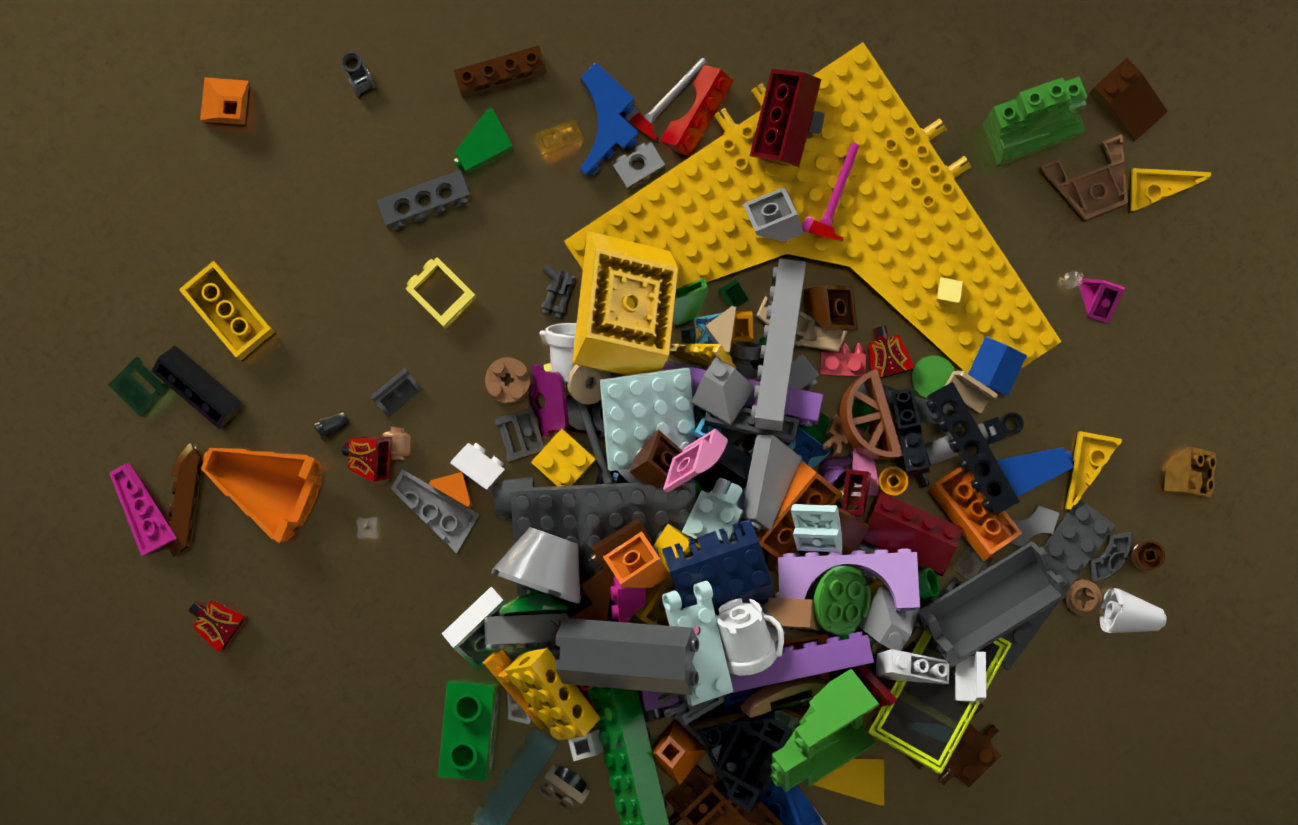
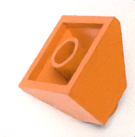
M642 531L603 556L622 587L652 588L671 576Z

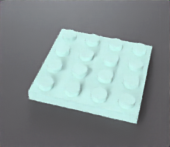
M689 368L600 380L608 470L615 471L631 468L637 453L658 430L682 451L686 446L696 441V438L693 436L695 423Z

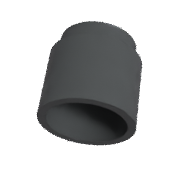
M533 477L502 480L501 484L493 485L497 518L505 517L506 521L512 520L510 490L511 488L535 487Z

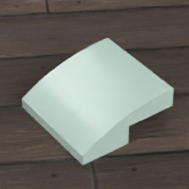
M792 505L791 514L795 525L793 536L797 551H842V533L837 505Z

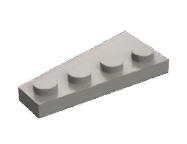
M402 469L391 489L458 554L480 514Z

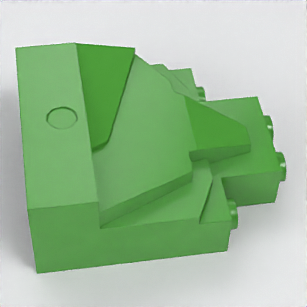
M1080 76L1064 81L1063 77L1019 92L1014 100L992 108L983 123V128L998 166L1082 136L1086 130L1080 117V112L1087 105L1085 102L1087 94Z
M852 669L830 681L809 702L811 706L801 719L800 725L795 729L784 747L772 754L771 778L777 787L781 786L785 792L801 782L810 787L876 745L875 741L862 726L863 715L879 706V703Z

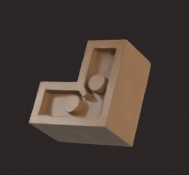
M768 598L767 615L773 616L779 621L782 628L796 629L802 632L824 633V629L818 624L815 617L814 600ZM766 621L767 626L776 628L771 622Z

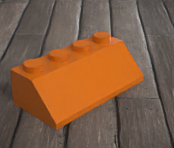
M802 460L798 465L771 530L760 529V531H755L760 546L776 558L782 557V554L794 553L797 548L793 536L795 525L791 514L792 505H834L843 493Z

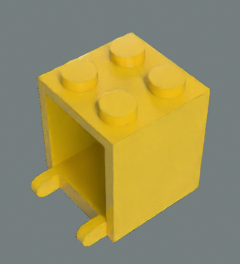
M576 428L569 434L561 429L531 461L533 466L555 486L578 485L597 464L594 453L591 455L572 438L578 432Z

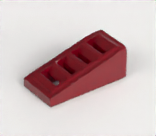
M846 469L841 508L856 517H864L871 482L870 472ZM853 479L863 480L862 484L853 483ZM852 488H862L861 492L851 491ZM850 496L860 497V501L849 499ZM848 505H857L859 510L848 509Z

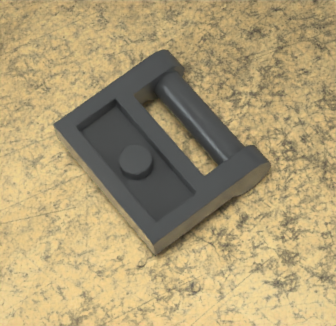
M532 407L494 419L495 425L499 427L505 446L507 463L540 453L545 447ZM512 421L522 449L518 452L515 451L507 423Z

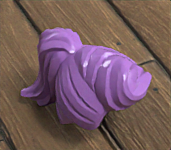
M851 454L843 457L826 458L819 465L821 476L837 489L845 483V468L852 462Z

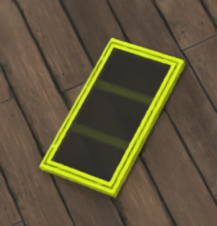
M924 630L912 653L945 660L937 650V643L932 635ZM1002 637L978 651L986 652V691L1012 643ZM949 665V684L897 680L891 693L898 701L891 706H883L868 731V734L932 769L937 774H942L980 704V702H959L955 700V666L951 667V665Z

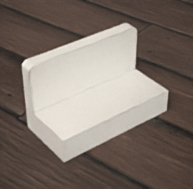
M976 652L974 656H970L955 665L956 701L984 702L986 699V652Z

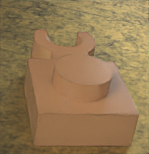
M836 414L831 417L824 434L829 440L823 444V450L830 448V446L833 447V457L840 454L842 447L848 443L841 427L840 417Z

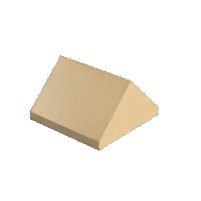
M733 306L705 326V332L713 343L720 344L727 354L730 353L736 307Z

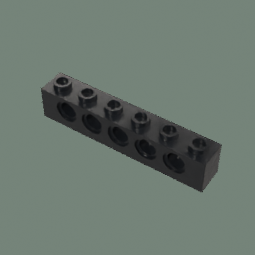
M951 382L929 394L926 405L932 414L936 413L939 419L937 424L943 434L947 433L950 438L948 444L954 454L958 453L961 461L959 464L965 474H970L972 488L976 493L980 492L984 499L981 503L988 514L991 512L992 516H995L1019 503L1017 495L955 384ZM949 404L954 408L953 416L944 414V405ZM961 424L964 426V436H958L954 432L955 425ZM967 444H972L976 447L977 452L975 456H969L966 453L965 447ZM978 464H983L987 467L988 472L986 476H980L977 473L976 468ZM990 484H995L998 487L999 493L997 496H991L988 493V486Z

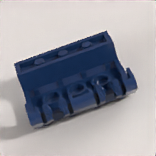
M750 519L740 522L744 536H742L737 523L732 525L737 541L729 543L728 535L724 528L719 529L723 542L721 544L716 531L696 537L700 551H698L693 538L688 540L689 548L693 553L691 557L685 558L680 543L675 544L679 557L677 559L671 546L662 549L675 589L681 598V609L698 604L693 587L694 584L708 581L712 587V603L715 616L719 615L718 609L720 606L734 599L742 598L743 603H750L749 599H752L762 604L768 602L769 597L775 598L772 580Z

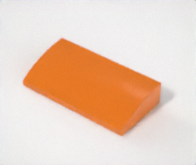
M959 467L934 483L928 491L951 521L963 528L962 535L985 562L1023 533L1005 510L995 516H992L991 512L988 514L981 503L984 499L980 492L976 493L972 488L970 474H965L962 468Z

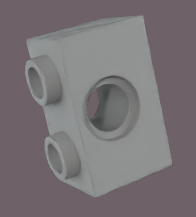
M652 142L647 145L642 143L634 149L635 152L627 156L624 154L615 160L616 164L613 165V169L627 192L665 170V163ZM635 161H642L644 167L641 170H635L632 164Z

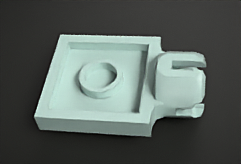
M719 478L711 492L707 493L701 490L682 533L697 539L696 537L716 531L721 544L723 542L719 529L724 528L730 541L733 535L732 525L738 524L744 510L737 506L742 488L734 483L730 485V481Z

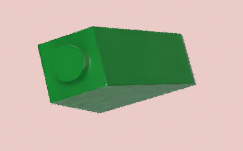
M492 107L487 109L455 151L458 158L454 159L459 170H465L467 175L514 151L513 145Z

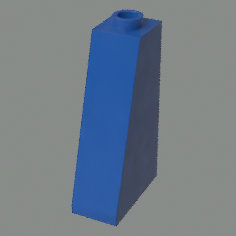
M1063 447L997 460L1017 497L1074 468L1072 465L1074 459L1068 450L1065 451ZM983 464L977 466L982 476H986L988 472L987 467ZM990 484L988 487L992 495L997 496L999 493L998 487L995 484Z

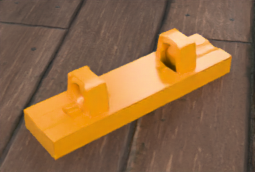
M497 649L482 663L535 726L542 730L546 724L538 718L533 707H528L530 704L525 701L521 691L512 684L510 677L505 672L513 662L502 649Z

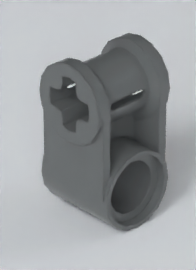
M355 52L346 53L342 57L341 63L357 97L372 87L374 89L377 88L361 57ZM352 59L358 60L357 67L353 69L348 68L347 63Z

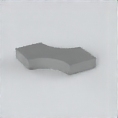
M1038 505L1033 514L1028 518L1013 520L1023 534L1010 544L1022 548L1030 538L1037 534H1053L1060 513Z

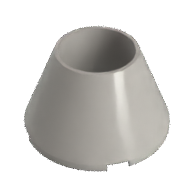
M529 527L492 569L491 573L497 574L500 577L579 604L580 602L577 543Z

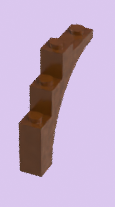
M638 518L591 546L594 553L590 556L597 567L600 565L602 567L580 580L582 586L580 593L585 601L588 599L590 601L568 613V618L608 621L607 615L611 597L610 587L614 586L613 577L615 575L603 556L641 531L649 543L652 542Z

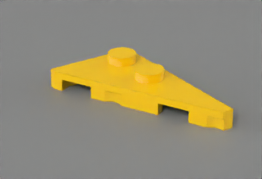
M1082 431L1077 433L1073 457L1074 462L1072 463L1074 468L1071 469L1066 510H1071L1078 503L1085 490L1100 473L1104 464L1108 462L1115 449L1122 443V439Z

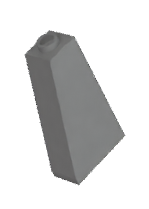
M757 434L742 506L744 512L741 519L744 521L750 519L755 531H760V529L771 530L802 459L774 435Z

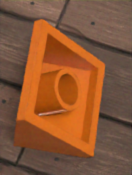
M463 472L437 478L429 482L430 486L470 509L474 507L467 477Z

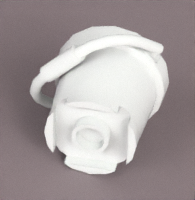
M577 323L551 325L545 331H540L539 333L542 341L550 346L551 372H559L562 375L565 388L569 382V373L575 366L572 364ZM592 376L585 380V387L592 384Z
M742 598L728 601L720 606L718 609L719 615H716L728 671L730 674L738 676L753 675L764 671L773 664L777 657H781L783 652L784 630L780 622L773 616L762 612L760 604L752 599H749L750 603H743ZM765 620L771 622L778 631V646L772 634L769 633Z

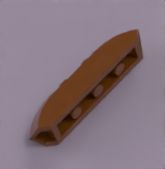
M191 443L180 453L171 473V476L177 477V481H174L172 487V494H175L174 503H171L169 507V517L172 518L171 521L166 522L177 538L167 544L173 557L183 553L191 545L203 463L202 455Z

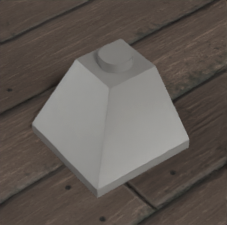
M785 187L743 204L756 235L784 242L804 234L798 214Z
M715 357L702 377L692 404L731 426L755 388L734 367Z
M880 586L871 599L866 618L862 619L858 627L889 649L901 651L911 636L919 610L895 611V604L890 591Z

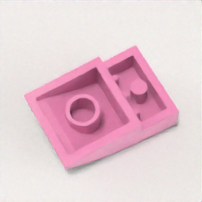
M714 429L686 446L682 453L672 459L663 491L666 493L673 491L712 467L722 455L728 439Z

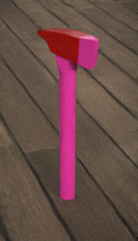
M851 143L824 216L820 222L808 216L802 224L804 232L826 239L843 241V237L835 234L832 227V218L859 145Z

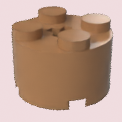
M506 357L494 361L489 366L485 375V385L488 392L497 402L505 405H514L522 401L529 394L532 385L528 369L521 361L515 358ZM508 376H511V379L514 380V383H510L509 386H506L503 380L507 379Z

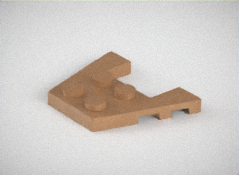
M1122 134L1102 142L1110 164L1068 179L1060 158L1040 166L1041 171L1084 221L1128 203Z

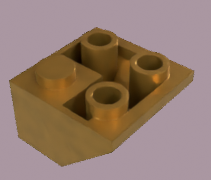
M1187 447L1166 468L1164 491L1212 498L1215 487L1216 453Z

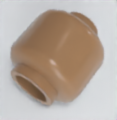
M391 427L390 432L383 433L382 436L392 437L391 459L404 460V457L410 454V434L404 433V428Z

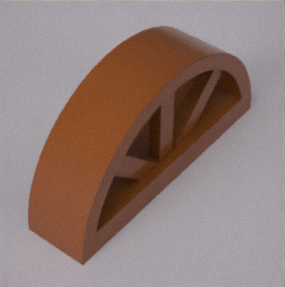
M872 370L856 379L845 391L840 404L841 427L849 443L861 454L875 460H895L902 457L903 454L878 370ZM862 383L865 385L867 395L858 391ZM854 397L871 407L873 413L853 418L852 404ZM875 420L877 427L869 442H866L857 431L855 425ZM879 438L884 450L875 448Z

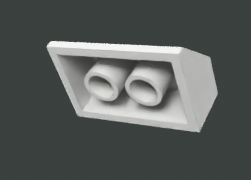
M492 587L442 633L450 645L477 671L484 666L482 662L495 652L486 650L484 617L500 616L499 610L507 603Z

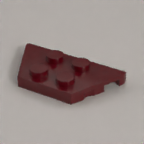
M865 665L831 672L832 681L852 669L879 703V706L873 709L874 711L886 705L891 706L898 701Z

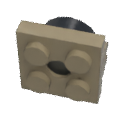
M552 765L537 787L544 798L548 800L553 799L559 804L558 806L566 813L571 812L572 814L576 813L590 793V790L585 788L587 786L585 781L578 774L563 766H559L557 769L556 766Z

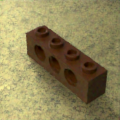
M538 45L454 70L461 96L465 97L544 74L547 71L540 46Z

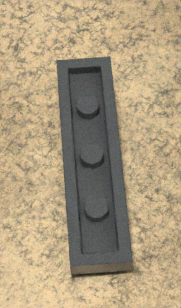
M746 407L741 409L731 426L708 412L706 413L705 424L753 435H774L780 441L793 444L799 425V419L784 416L782 431L755 428V419H751L752 409Z

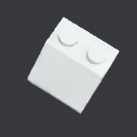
M468 443L450 463L491 492L493 485L497 484L506 472L502 468L504 463L495 456L490 459L484 455L486 450L477 443L473 446Z

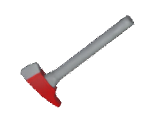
M701 58L649 113L643 116L634 107L629 115L624 116V119L648 138L658 141V137L653 134L654 121L699 74L703 65H708L707 61Z

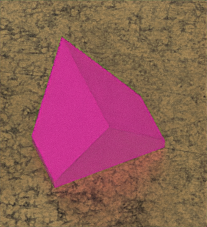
M1077 278L1088 314L1087 317L1109 324L1125 287L1105 280Z

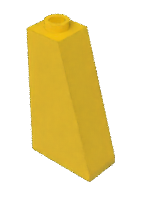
M854 758L813 785L884 806V759Z

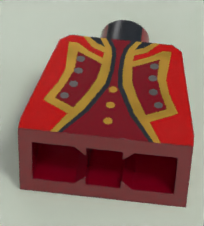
M886 325L874 328L876 341L867 345L869 371L877 369L880 379L912 371L914 365L899 335L889 337Z
M365 435L351 438L349 443L344 444L342 454L348 457L349 470L372 482L389 479L392 437Z
M196 600L189 609V612L198 618L193 628L217 652L225 650L248 617L212 600L206 607Z

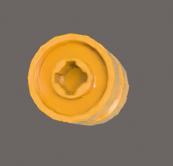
M888 467L878 475V491L891 497L902 494L908 486V476L899 467Z

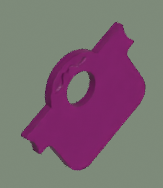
M532 364L533 384L529 390V404L533 408L534 414L538 417L541 436L546 435L550 437L552 436V430H566L569 426L564 379L559 372L545 371L543 364ZM539 392H541L545 398L544 408L540 406L538 401Z

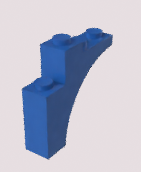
M596 62L580 78L581 84L587 89L595 104L598 115V129L593 148L579 168L580 173L585 178L590 174L594 176L601 169L602 166L600 164L605 159L609 160L617 152L616 147L624 153L627 148L631 150L639 141L637 139L639 137L638 131L622 117L623 115H629L634 109V97Z

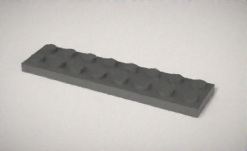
M1081 499L1066 513L1053 534L1049 536L1042 546L1049 557L1047 559L1049 569L1055 575L1059 574L1066 583L1064 587L1065 592L1068 591L1115 527L1114 523ZM1059 602L1002 636L1003 639L1008 640L1012 645L1001 666L1007 670L1012 667ZM989 644L981 649V651L986 652L993 659L999 648Z

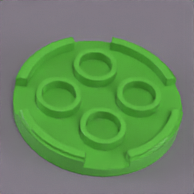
M837 566L829 570L820 580L814 595V613L818 624L825 631L835 635H847L854 632L862 619L866 618L871 603V589L861 571L850 566Z

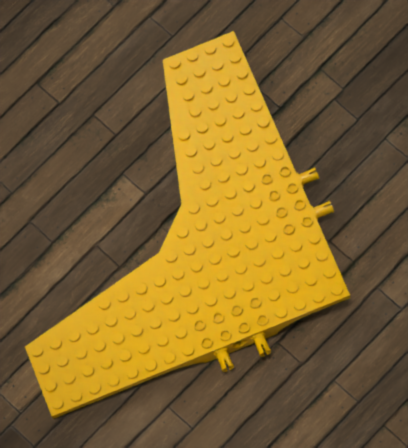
M864 42L813 75L822 79L814 111L825 113L823 114L825 116L821 132H819L820 135L808 132L799 167L750 157L761 110L738 125L734 123L727 109L723 108L720 111L725 119L722 118L719 112L714 115V118H716L725 131L724 135L564 240L582 269L587 232L589 231L670 251L678 266L676 289L703 278L708 283L787 254L847 266L856 272L869 286L878 292L881 297L890 303L905 319L967 374L985 336L1027 355L1021 368L1062 342L956 183L955 178L966 170L971 169V164L968 162L961 167L960 165L967 161V158L962 156V158L949 167L944 165L930 144V140L947 131L945 125L935 129L943 123L939 118L925 129L919 127ZM763 83L758 85V89L755 87L751 90L761 106L766 92ZM851 143L859 145L832 218V227L835 234L843 237V241L826 239L807 232L784 242L756 235L743 204L785 187L793 203L801 225L808 216L820 222L826 212ZM940 277L963 281L959 304L936 300ZM628 297L626 300L627 305L633 309L635 302L631 297Z

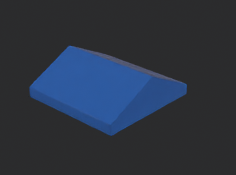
M985 336L968 375L986 387L1008 396L1027 355Z

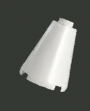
M1119 588L1109 589L1101 603V608L1104 609V616H1099L1100 627L1104 632L1159 631L1165 626L1167 616L1164 614L1163 609Z

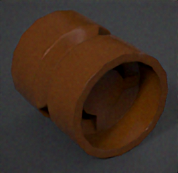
M1155 541L1140 542L1135 544L1130 551L1131 564L1140 571L1155 570L1165 560L1163 547Z

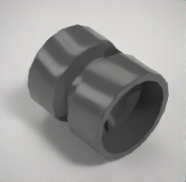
M735 341L733 342L732 356L735 359L732 362L736 366V370L746 379L757 378L758 366L760 365L757 363V360L760 359L762 345L753 342Z

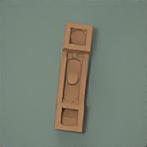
M809 676L767 685L747 698L741 705V710L752 718L770 712L771 702L804 691L815 697L829 682L817 676Z

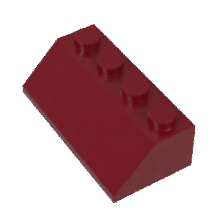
M771 69L750 157L787 166H800L822 79L805 72Z
M880 492L871 504L865 523L869 524V529L861 542L880 550H888V553H898L899 549H911V552H917L919 567L924 569L931 568L935 574L943 576L957 549L963 528Z

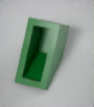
M704 278L676 289L673 312L674 326L687 324L691 319L696 318L709 292Z

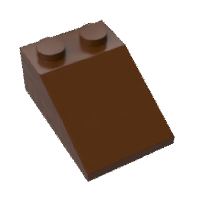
M1128 58L1121 62L1090 92L1093 98L1134 142L1168 112L1146 78Z

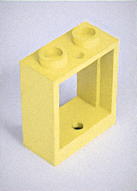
M437 257L435 260L430 259L423 266L424 271L419 276L414 275L407 282L408 287L406 290L446 329L477 297ZM438 267L464 292L442 316L415 291Z

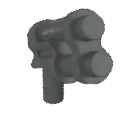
M548 264L543 271L553 281L552 284L547 286L548 294L545 302H542L541 308H543L542 313L550 315L551 311L555 312L554 317L562 319L563 315L567 314L568 302L573 287L576 286L577 279L573 276L571 277L567 272L560 271L558 273ZM557 294L562 295L559 306L553 305Z

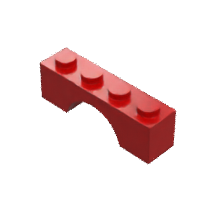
M703 65L693 83L697 91L694 105L685 116L670 122L660 141L673 152L690 157L734 80L721 69Z

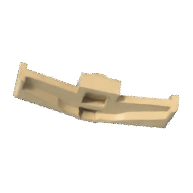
M765 296L756 317L769 325L770 319H766L768 305L772 306L773 302ZM800 311L795 346L839 352L847 331L825 330L823 327L814 326L816 320Z

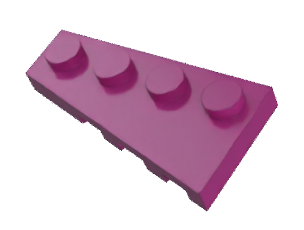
M124 464L109 472L141 556L150 554L176 540V536L131 464Z

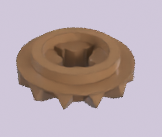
M1089 580L1075 581L1066 592L1067 607L1079 616L1092 615L1099 609L1102 602L1100 589ZM1084 588L1085 595L1093 599L1085 601L1082 608L1081 600L1075 599L1074 596L1081 595Z

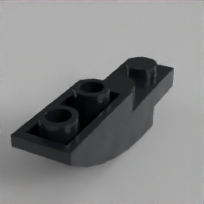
M914 389L893 391L891 395L907 476L929 473L930 468Z

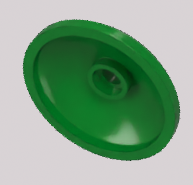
M531 589L526 590V595L511 599L499 611L500 616L557 614L568 612L569 606L555 596L540 594L539 590Z

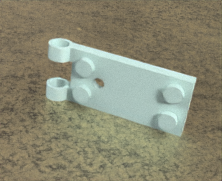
M708 581L694 584L693 589L698 604L680 609L682 607L681 598L675 590L662 596L669 626L689 628L697 626L699 628V632L696 635L700 643L699 650L695 652L692 660L695 670L699 674V681L694 686L692 695H686L688 705L691 706L733 692L712 603L713 591Z

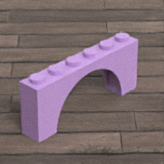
M899 549L898 553H888V550H875V554H865V551L858 550L852 551L851 555H842V552H829L828 556H819L818 552L805 553L803 557H796L795 553L782 554V557H778L779 598L806 599L810 588L820 577L832 568L844 565L868 571L878 577L889 589L894 600L895 611H917L920 609L917 552H911V549Z

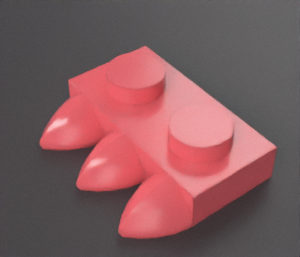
M843 342L839 352L836 353L821 349L820 375L860 377L865 374L866 354L860 343L855 345L852 353H850L845 342Z

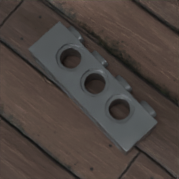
M461 170L376 201L386 227L397 230L404 227L406 222L412 220L413 222L422 221L426 218L425 215L431 213L435 215L447 211V207L453 205L455 207L463 206L468 203L467 200L472 198ZM444 189L452 191L451 196L447 199L440 197V193ZM429 197L431 202L427 206H420V199ZM403 204L410 206L406 214L398 212L399 207Z

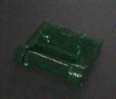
M136 357L108 385L142 417L169 391L170 387L165 383L162 384L142 364L143 361ZM135 370L156 389L152 394L131 375Z

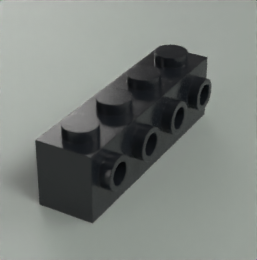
M173 346L159 356L151 371L218 429L234 418L242 405V402L223 387L177 346Z

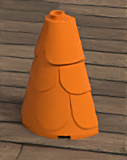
M209 448L202 459L201 470L225 496H229L271 539L279 543H283L295 535L293 531L295 527H301L304 524L319 493L322 476L318 475V470L320 471L322 467L317 459L308 455L280 454L276 452L251 451L249 449Z

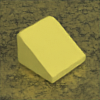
M940 277L936 300L959 304L963 281Z

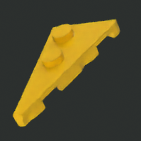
M1133 168L1131 170L1130 212H1135L1209 180L1211 172Z
M671 344L669 354L707 367L711 365L716 357L736 369L731 356L725 352L720 344Z

